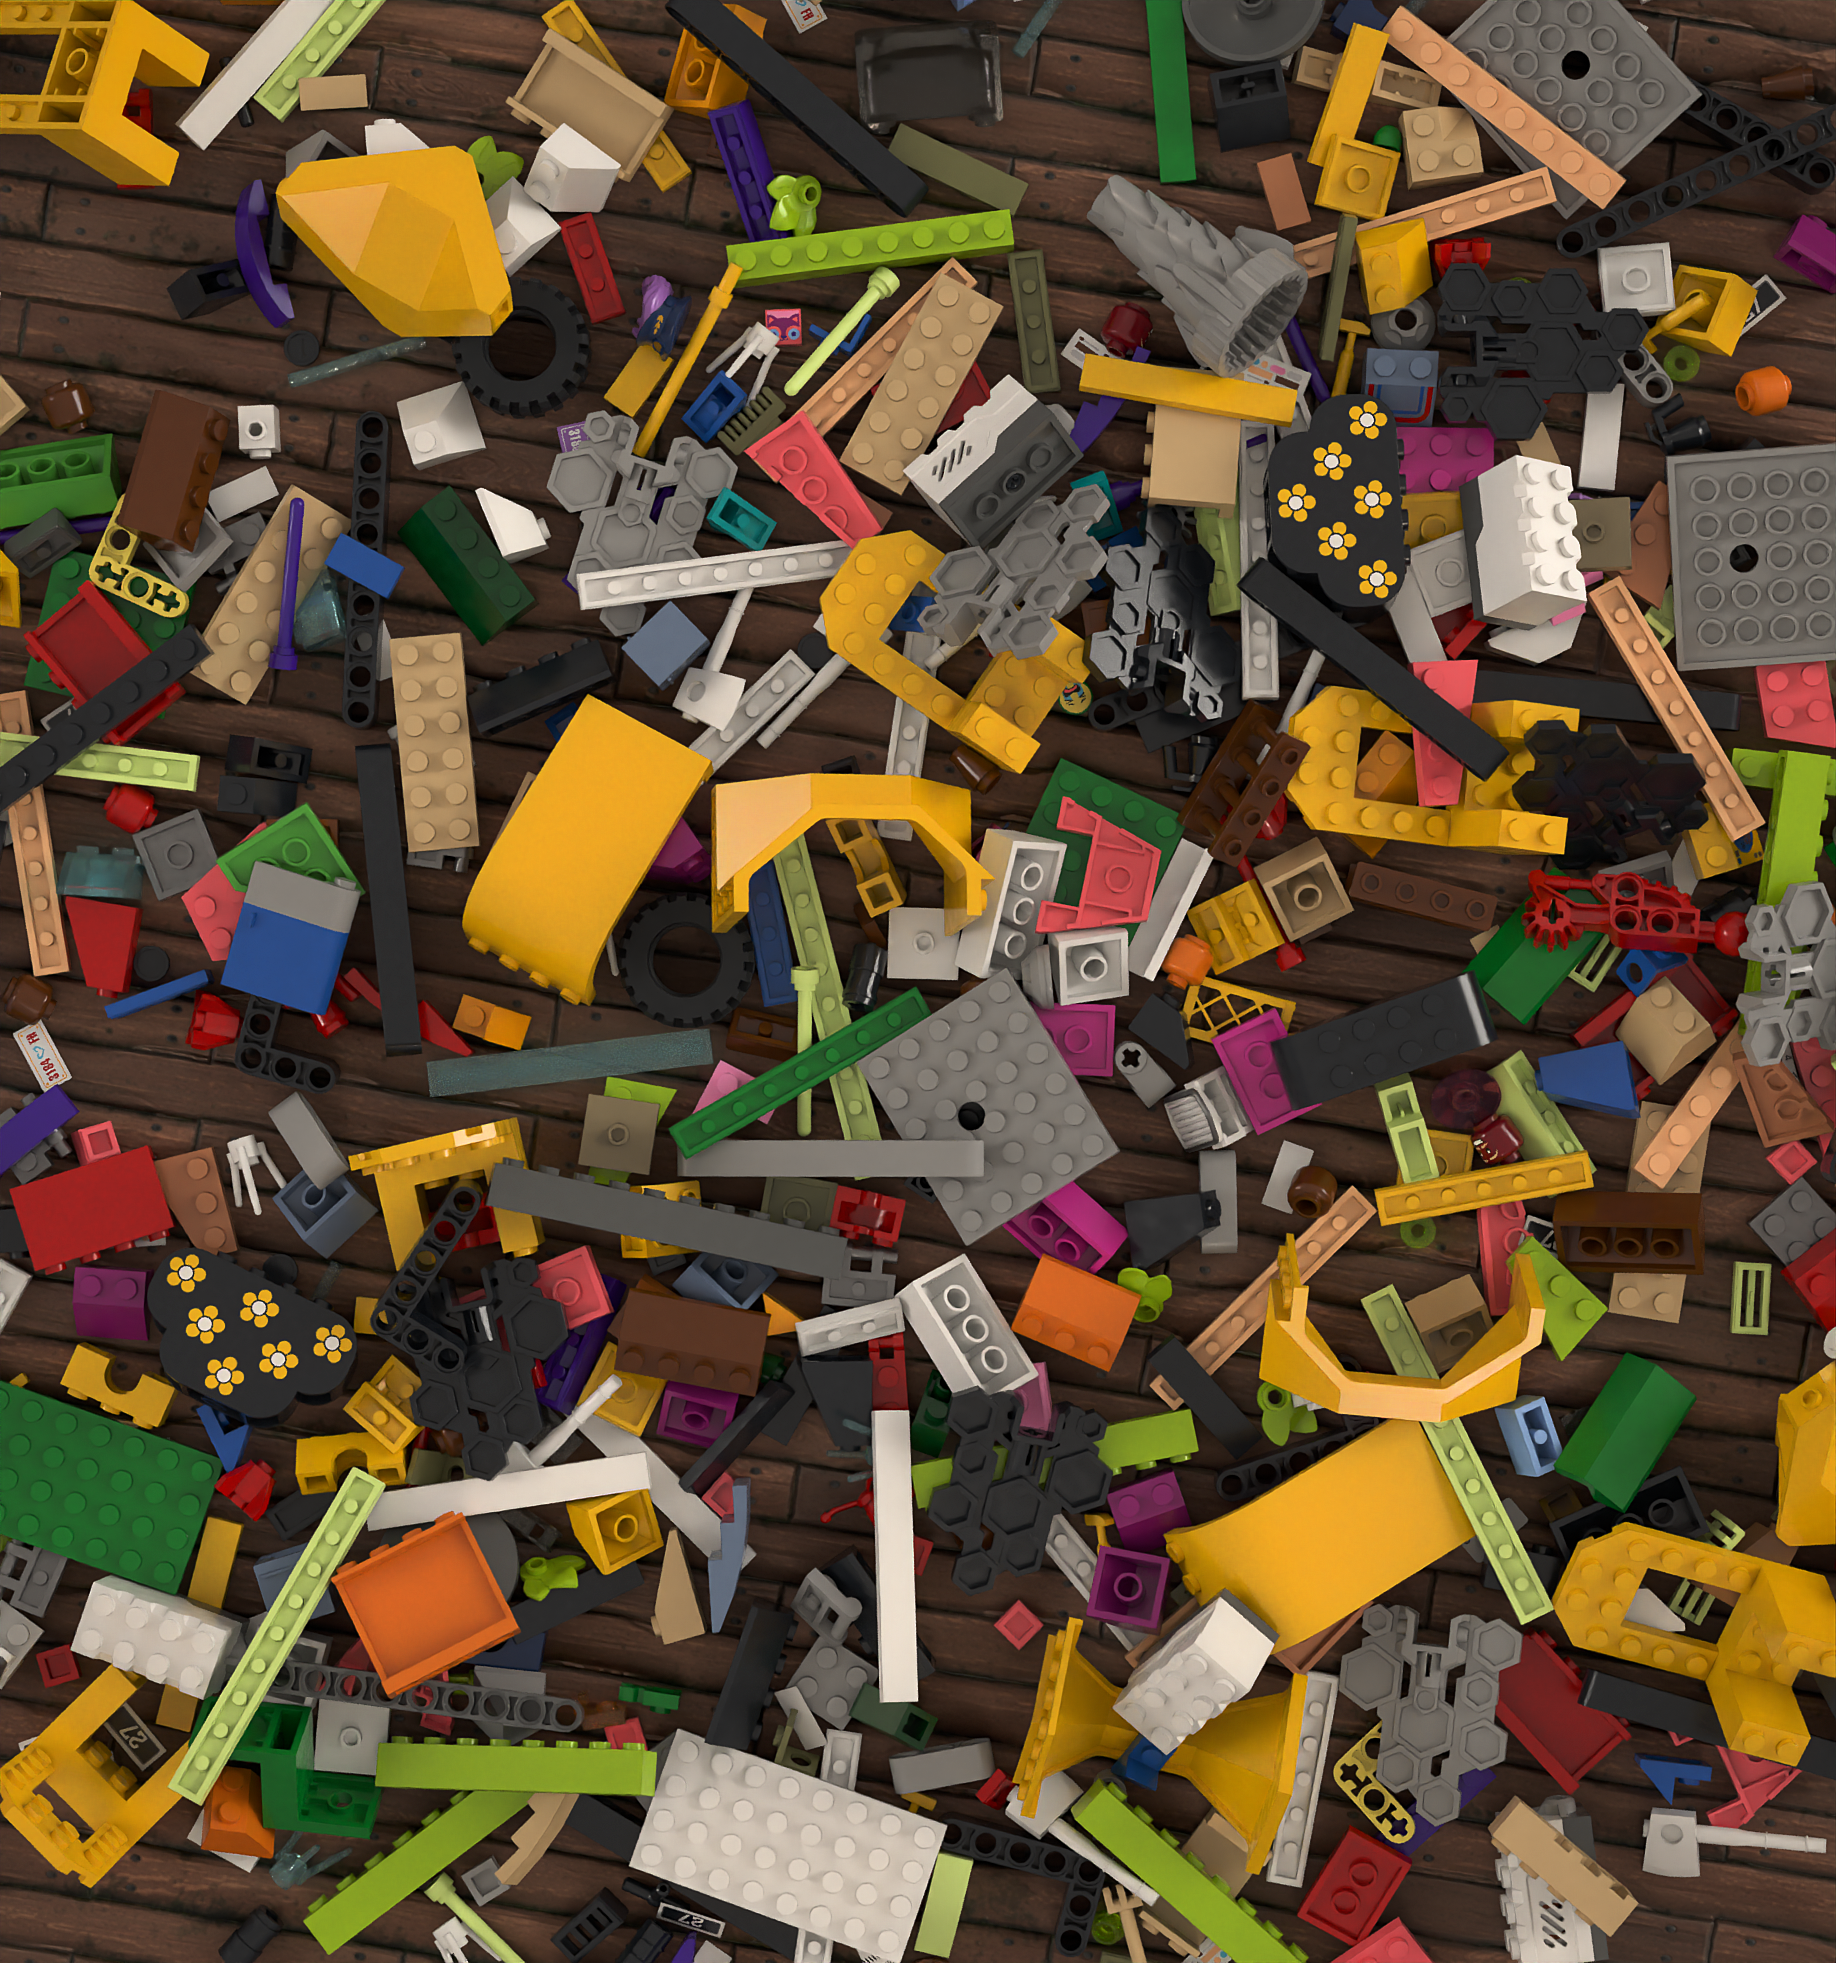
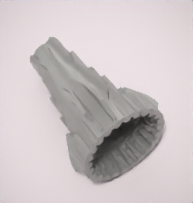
M1118 174L1108 179L1107 186L1097 196L1091 210L1087 213V219L1109 236L1119 251L1140 269L1137 274L1164 296L1161 302L1175 312L1173 318L1189 352L1197 363L1203 368L1210 367L1222 378L1234 377L1249 368L1274 344L1296 314L1306 293L1308 273L1306 268L1294 259V246L1288 240L1271 233L1244 226H1238L1235 230V236L1230 240L1209 222L1205 221L1202 225L1182 208L1170 207L1150 190L1144 193L1137 186Z

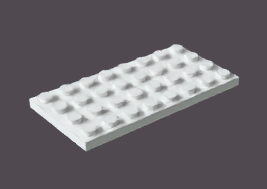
M678 1728L629 1866L891 1962L900 1963L948 1825L778 1765L747 1752L704 1743L705 1737Z

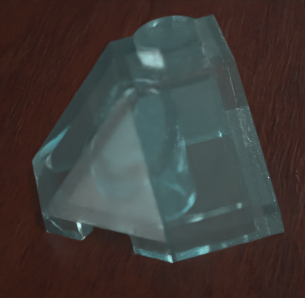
M330 569L321 570L295 613L297 623H294L293 632L297 644L303 643L304 649L308 651L345 643L346 621L334 572Z

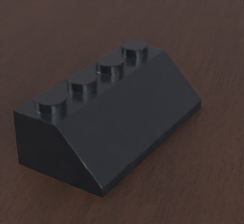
M590 637L581 639L570 645L572 651L560 656L557 651L549 653L538 659L540 665L526 670L525 666H520L505 673L507 679L494 684L492 680H488L472 688L474 693L468 695L467 699L479 733L489 738L617 682L601 642L598 639L591 641Z
M1681 1465L1645 1480L1625 1513L1600 1502H1595L1548 1523L1565 1569L1579 1541L1591 1536L1597 1539L1613 1532L1612 1527L1623 1522H1630L1692 1540L1710 1532Z
M852 1544L821 1566L819 1571L829 1576L835 1582L837 1589L846 1598L852 1597L859 1600L862 1605V1612L855 1621L851 1622L849 1627L854 1624L862 1636L858 1638V1641L869 1656L875 1653L878 1657L876 1575L856 1546ZM916 1632L917 1679L919 1681L936 1671V1659Z
M755 1596L704 1743L747 1750L750 1741L757 1743L764 1723L758 1721L761 1708L769 1709L775 1692V1688L769 1687L773 1674L781 1675L787 1655L781 1653L785 1640L793 1641L799 1621L793 1620L795 1613L793 1609Z

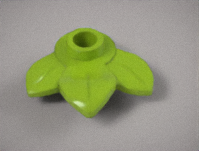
M484 136L478 139L467 151V153L473 156L477 174L482 179L481 187L485 200H488L512 176L516 179L522 171L523 158L512 152L502 151L497 153L492 136Z
M787 174L777 176L767 186L769 194L777 200L769 227L780 231L792 230L794 237L811 235L817 222L816 206L821 199L820 183L815 177L810 175H801L797 178Z
M1129 1267L1122 1269L1118 1274L1117 1283L1119 1286L1142 1295L1133 1318L1140 1322L1155 1321L1163 1311L1164 1301L1172 1295V1283L1169 1277L1158 1275L1149 1278L1143 1270Z
M1267 1381L1259 1387L1257 1402L1264 1411L1261 1425L1264 1433L1273 1443L1278 1446H1284L1290 1431L1297 1433L1317 1431V1420L1314 1412L1308 1411L1307 1405L1294 1408L1289 1391ZM1271 1391H1276L1279 1394V1401L1276 1404H1272L1268 1399Z
M562 1555L552 1559L543 1557L529 1559L521 1566L519 1571L521 1580L525 1582L523 1587L525 1595L531 1599L542 1601L548 1595L550 1589L577 1588L578 1577L576 1571L584 1568L586 1561L575 1555Z

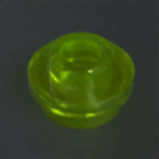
M1676 346L1666 354L1663 363L1664 370L1675 381H1688L1699 370V356L1695 350L1688 346ZM1677 358H1682L1687 362L1685 370L1676 368L1675 361Z
M1430 1217L1402 1222L1400 1226L1402 1240L1412 1248L1421 1249L1427 1247L1432 1243L1436 1235V1227ZM1415 1224H1421L1424 1228V1232L1420 1237H1414L1411 1233V1228Z
M1107 1910L1095 1913L1091 1933L1096 1941L1104 1945H1112L1123 1938L1125 1933L1118 1914L1108 1915Z

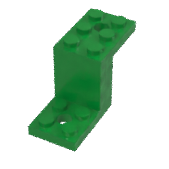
M210 1696L204 1700L188 1743V1750L219 1697ZM261 1702L229 1760L260 1763L263 1827L370 1839L385 1787L375 1786L376 1778L314 1771L312 1707ZM338 1803L349 1804L345 1807H337Z

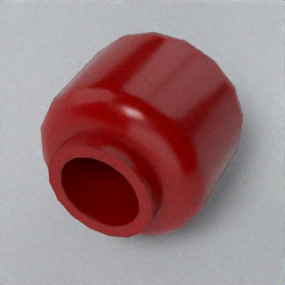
M124 783L121 786L115 784L102 809L107 811L106 820L129 834H136L142 826L146 829L150 828L159 812L153 808L155 804L154 794L138 785Z

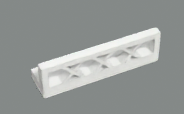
M1181 838L1151 900L1147 922L1140 923L1128 947V966L1130 972L1151 982L1154 980L1212 862L1213 857L1208 854V848L1204 849Z

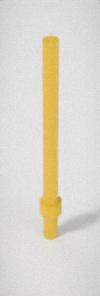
M731 262L720 284L713 287L708 297L710 303L632 450L634 454L642 458L646 456L723 308L727 309L733 298L731 292L743 271L741 266Z

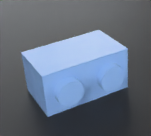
M1522 1395L1517 1397L1516 1401L1495 1407L1494 1410L1516 1474L1539 1477L1554 1470L1553 1465L1563 1450L1545 1398L1543 1396Z

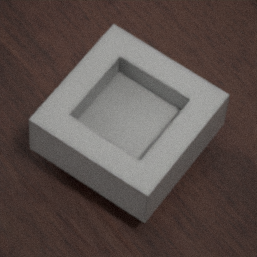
M493 1855L461 1875L479 1907L511 1887V1885H503L494 1874L500 1866Z

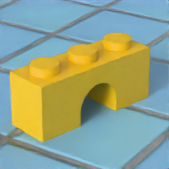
M827 819L825 822L840 853L844 852L854 869L857 878L856 887L870 917L872 918L902 905L907 897L906 891L873 821Z
M86 1342L77 1345L60 1384L69 1388L67 1393L82 1400H87L88 1397L100 1401L99 1407L112 1414L119 1415L121 1411L133 1416V1423L146 1429H152L153 1426L160 1427L165 1424L179 1392L170 1384L167 1378L148 1371L142 1374L138 1385L133 1391L122 1390L115 1385L111 1376V1370L117 1356Z
M349 1432L342 1435L313 1436L311 1438L297 1439L295 1474L302 1495L338 1491L340 1475L346 1469L353 1466L367 1468L369 1475L384 1482L386 1486L408 1484L405 1482L409 1469L408 1445L395 1455L369 1432Z

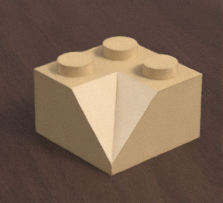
M1436 106L1402 111L1398 119L1399 131L1402 134L1401 146L1408 190L1479 180L1484 172L1479 136L1472 116L1466 109Z

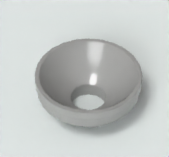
M1419 296L1404 308L1372 314L1370 322L1373 338L1382 349L1423 350L1430 343L1436 327L1433 309L1422 296ZM1407 310L1414 314L1416 324L1411 330L1405 331L1397 327L1395 316L1398 312Z
M1049 944L1036 946L1026 959L1021 961L1023 991L1025 996L1039 1008L1054 1009Z

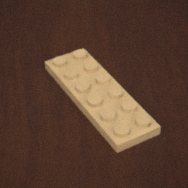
M940 273L845 448L839 463L902 497L910 482L903 470L919 455L925 454L1004 306Z
M293 484L290 485L202 634V637L215 654L190 672L245 705L268 669L269 652H273V646L277 645L291 500L298 497L305 504L294 623L328 566L324 562L340 533L347 535L351 529V519Z
M450 633L389 639L408 852L416 853L480 847L481 839L462 634Z
M1640 1101L1639 1111L1641 1118L1636 1120L1625 1192L1700 1193L1711 1122L1665 1187L1659 1190L1633 1171L1631 1167L1675 1106ZM1612 1273L1607 1312L1679 1324L1686 1274Z

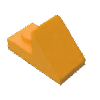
M463 994L452 1028L481 1037L483 1040L521 1051L532 1017Z
M766 1291L763 1292L765 1311L771 1314L768 1336L796 1331L795 1323L805 1321V1319Z

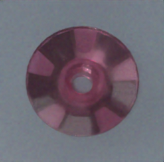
M1477 1069L1459 1070L1444 1077L1434 1087L1430 1097V1107L1434 1117L1441 1124L1454 1129L1472 1128L1478 1121L1497 1111L1501 1101L1500 1087L1497 1081L1484 1071Z

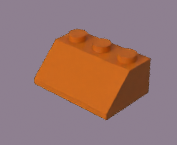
M1043 1253L1021 1299L1010 1330L1109 1372L1122 1346L1142 1295Z

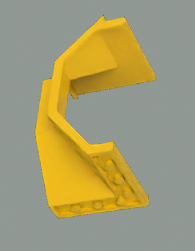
M809 773L717 784L711 790L712 933H727L749 912L748 886L751 876L816 822L823 819L908 821L944 870L945 936H953L980 917L982 911L986 910L987 892L986 889L982 888L994 881L995 878L972 857L971 790L911 775Z
M1286 1233L1285 1246L1279 1245L1277 1267H1279V1279H1270L1259 1378L1333 1412L1348 1415L1440 1423L1516 1401L1521 1357L1541 1344L1546 1311L1530 1254L1515 1253L1508 1312L1441 1379L1346 1371L1306 1316L1309 1286L1301 1285L1294 1234Z
M1069 1617L1065 1631L1058 1629L1057 1636L1048 1634L1032 1722L1012 1780L1013 1783L1020 1784L1017 1794V1800L1023 1801L1020 1816L1035 1818L1041 1783L1045 1778L1094 1756H1104L1118 1760L1140 1733L1112 1708L1123 1688L1111 1684L1077 1651L1076 1643L1083 1625V1620ZM1294 1673L1288 1689L1282 1693L1229 1703L1221 1714L1214 1719H1208L1199 1731L1193 1735L1189 1734L1186 1736L1174 1754L1160 1769L1161 1771L1187 1778L1246 1840L1248 1854L1245 1872L1260 1874L1292 1797L1308 1676Z

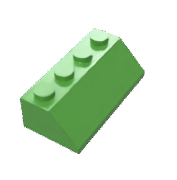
M112 433L0 450V530L6 527L31 524L53 508H57L66 519L96 513L106 514L115 510L121 498L122 488Z

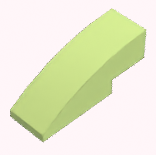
M1407 1072L1374 1084L1404 1184L1440 1177L1425 1121L1421 1114L1409 1073Z
M942 1848L939 1849L929 1882L914 1950L949 1958L973 1865V1857Z

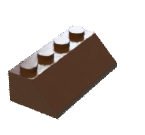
M155 390L117 525L158 550L193 553L231 420L208 405L162 390Z
M1569 1191L1557 1194L1552 1222L1558 1261L1569 1272L1704 1275L1705 1215L1702 1193Z
M630 1287L618 1339L614 1370L755 1397L762 1374L771 1314Z

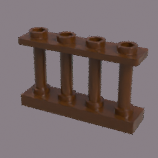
M1252 699L1248 700L1176 818L1181 825L1208 837L1212 835L1214 840L1207 850L1208 854L1234 867L1239 865L1310 750V745L1307 742L1284 731L1278 734L1275 729L1283 717L1276 710ZM1268 744L1270 749L1259 765L1256 760L1265 745ZM1249 774L1252 778L1243 793L1240 794L1238 789ZM1230 804L1233 809L1222 825L1219 820Z
M1358 862L1356 865L1349 864L1344 884V890L1350 901L1480 934L1481 930H1490L1498 898L1493 895L1365 862Z

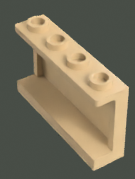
M549 28L542 39L547 44L516 95L513 98L508 96L505 101L514 108L511 114L527 125L533 120L542 126L540 134L546 138H549L565 123L621 165L614 181L615 183H617L619 178L630 182L675 109L560 33Z
M1168 367L1173 369L1219 376L1213 370ZM1239 373L1230 378L1244 381V373ZM1155 404V411H1148L1146 433H1153L1152 444H1145L1144 465L1150 466V476L1143 477L1141 498L1148 499L1147 508L1155 507V504L1219 509L1218 518L1232 519L1236 501L1241 419Z

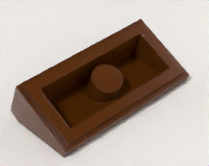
M741 1007L735 1008L726 1039L727 1049L782 1062L797 1054L798 1020Z

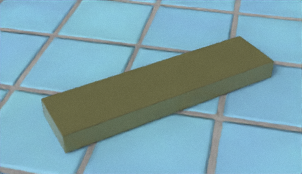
M901 123L888 148L910 170L997 211L1010 209L1012 218H1014L1029 187L1028 183Z
M1342 213L1339 219L1316 353L1321 360L1334 361L1358 218L1355 215Z
M1043 250L1007 253L1024 388L1032 395L1060 392L1061 387Z

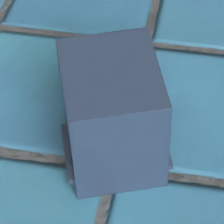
M669 601L632 638L628 636V641L621 648L664 691L670 684H674L673 681L711 643Z
M309 1542L262 1556L253 1565L267 1612L270 1611ZM332 1581L309 1620L336 1612L341 1599Z

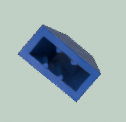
M1623 1041L1538 1058L1540 1069L1535 1070L1537 1088L1539 1091L1544 1090L1550 1101L1631 1119L1641 1118L1629 1050Z

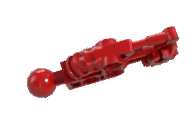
M1533 870L1528 876V888L1532 892V897L1525 903L1527 913H1524L1521 918V924L1526 927L1524 928L1526 939L1534 938L1533 946H1535V949L1546 944L1549 953L1554 950V945H1558L1565 951L1568 948V941L1576 942L1580 940L1584 931H1595L1608 934L1611 943L1623 949L1696 954L1698 942L1714 943L1723 954L1737 957L1740 956L1738 948L1744 942H1747L1749 932L1744 922L1747 916L1746 913L1739 911L1726 912L1716 922L1700 921V909L1691 905V896L1688 893H1680L1678 887L1674 885L1671 888L1664 886L1662 881L1656 880V884L1648 883L1649 879L1641 878L1633 872H1622L1618 875L1597 874L1591 880L1570 878V876L1545 875L1542 870ZM1556 890H1591L1592 894L1602 905L1575 903ZM1628 890L1632 891L1635 896L1627 898L1620 895L1619 892ZM1552 902H1555L1554 920H1556V924L1549 923ZM1620 923H1628L1632 925L1633 928L1630 930H1622L1618 928L1617 925ZM1663 925L1669 928L1670 931L1661 933L1654 930L1653 927Z

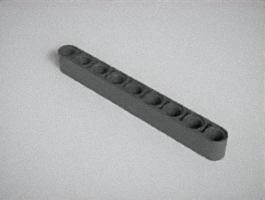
M287 1659L282 1666L286 1667L290 1673L289 1682L281 1687L273 1681L269 1688L270 1691L281 1694L559 1732H570L578 1728L584 1719L582 1705L577 1700L571 1698L429 1679L396 1696L392 1701H387L380 1695L379 1689L382 1681L375 1671ZM315 1670L322 1672L326 1678V1684L320 1691L313 1690L308 1683L310 1674ZM351 1675L358 1677L362 1684L361 1691L356 1696L348 1695L344 1689V1682ZM421 1685L428 1686L433 1692V1700L427 1706L420 1705L415 1699V1692ZM457 1690L464 1691L469 1697L468 1707L463 1711L456 1710L451 1704V1696ZM492 1695L500 1696L505 1702V1709L499 1716L490 1714L486 1708L487 1700ZM527 1700H534L541 1707L540 1716L534 1721L526 1719L522 1714V1706ZM570 1705L575 1709L577 1718L572 1725L566 1726L559 1721L557 1713L561 1706Z

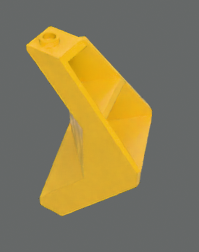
M456 146L302 162L288 178H284L279 183L275 194L281 219L385 328L401 337L493 336L513 311L511 288L473 156Z
M1834 1360L1788 1394L1781 1393L1778 1400L1775 1445L1779 1447V1513L1775 1533L1788 1546L1836 1544V1360Z

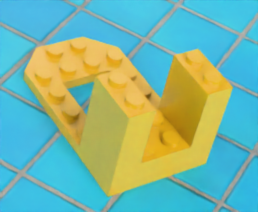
M0 0V35H59L41 95L0 94V134L41 135L119 185L169 186L179 152L122 116L133 77H136L147 86L200 87L210 54L133 0Z
M911 530L859 539L819 597L828 648L980 755L998 765L1000 769L1021 774L1041 745L1032 738V735L1068 683L1083 684L1090 674L1088 668L1082 663L1085 641L1051 617L1050 620L1059 634L1043 655L1017 660L1011 650L998 653L964 699L879 640L918 581L938 594L929 577L946 555ZM1014 604L1018 611L1022 609L1018 605Z
M1326 686L1316 695L1314 700L1304 708H1300L1289 719L1288 734L1307 742L1310 745V750L1290 780L1284 793L1304 815L1302 818L1311 830L1504 855H1562L1565 850L1568 818L1523 811L1513 797L1512 785L1526 771H1534L1535 759L1525 746L1523 735L1538 720H1564L1570 731L1578 732L1580 709L1518 700L1472 703L1470 720L1502 744L1510 754L1487 782L1482 781L1463 766L1458 804L1446 806V809L1442 810L1354 798L1361 727L1412 735L1413 730L1408 722L1367 690Z
M517 1117L348 1156L351 1171L361 1169L363 1176L373 1173L375 1175L397 1271L429 1223L428 1213L430 1211L425 1190L450 1184L449 1177L458 1175L459 1180L486 1176L489 1186L493 1163L502 1164L503 1157L525 1161L523 1169L529 1170ZM493 1207L503 1253L513 1251V1256L516 1258L539 1251L538 1245L545 1242L539 1216ZM421 1251L417 1254L418 1260L425 1265L433 1264L436 1261L434 1254L429 1251Z
M1623 1522L1612 1527L1613 1532L1597 1539L1591 1536L1579 1541L1551 1599L1553 1608L1573 1646L1705 1681L1730 1750L1796 1767L1811 1737L1791 1686L1800 1669L1836 1678V1602L1826 1577L1630 1522ZM1648 1568L1741 1593L1717 1644L1624 1620Z
M112 1664L28 1747L0 1768V1794L3 1798V1801L0 1803V1810L4 1817L58 1871L66 1875L72 1870L81 1874L78 1877L80 1883L89 1888H92L183 1797L167 1786L187 1754L190 1741L189 1739L148 1781L139 1787L136 1784L137 1778L125 1766L119 1767L110 1758L112 1753L108 1747L100 1741L94 1742L91 1738L149 1680L144 1675L133 1671H124L114 1667ZM46 1781L95 1831L84 1843L78 1839L80 1835L73 1825L67 1821L61 1822L52 1813L53 1806L45 1797L40 1794L35 1795L32 1792L41 1783Z

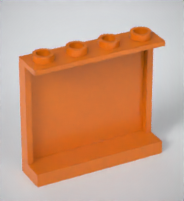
M450 1511L434 1520L436 1525L425 1531H422L421 1528H416L401 1537L403 1542L391 1548L389 1544L382 1545L369 1553V1559L359 1564L356 1561H351L336 1570L338 1575L331 1578L390 1699L521 1633L462 1512L455 1515L454 1511Z

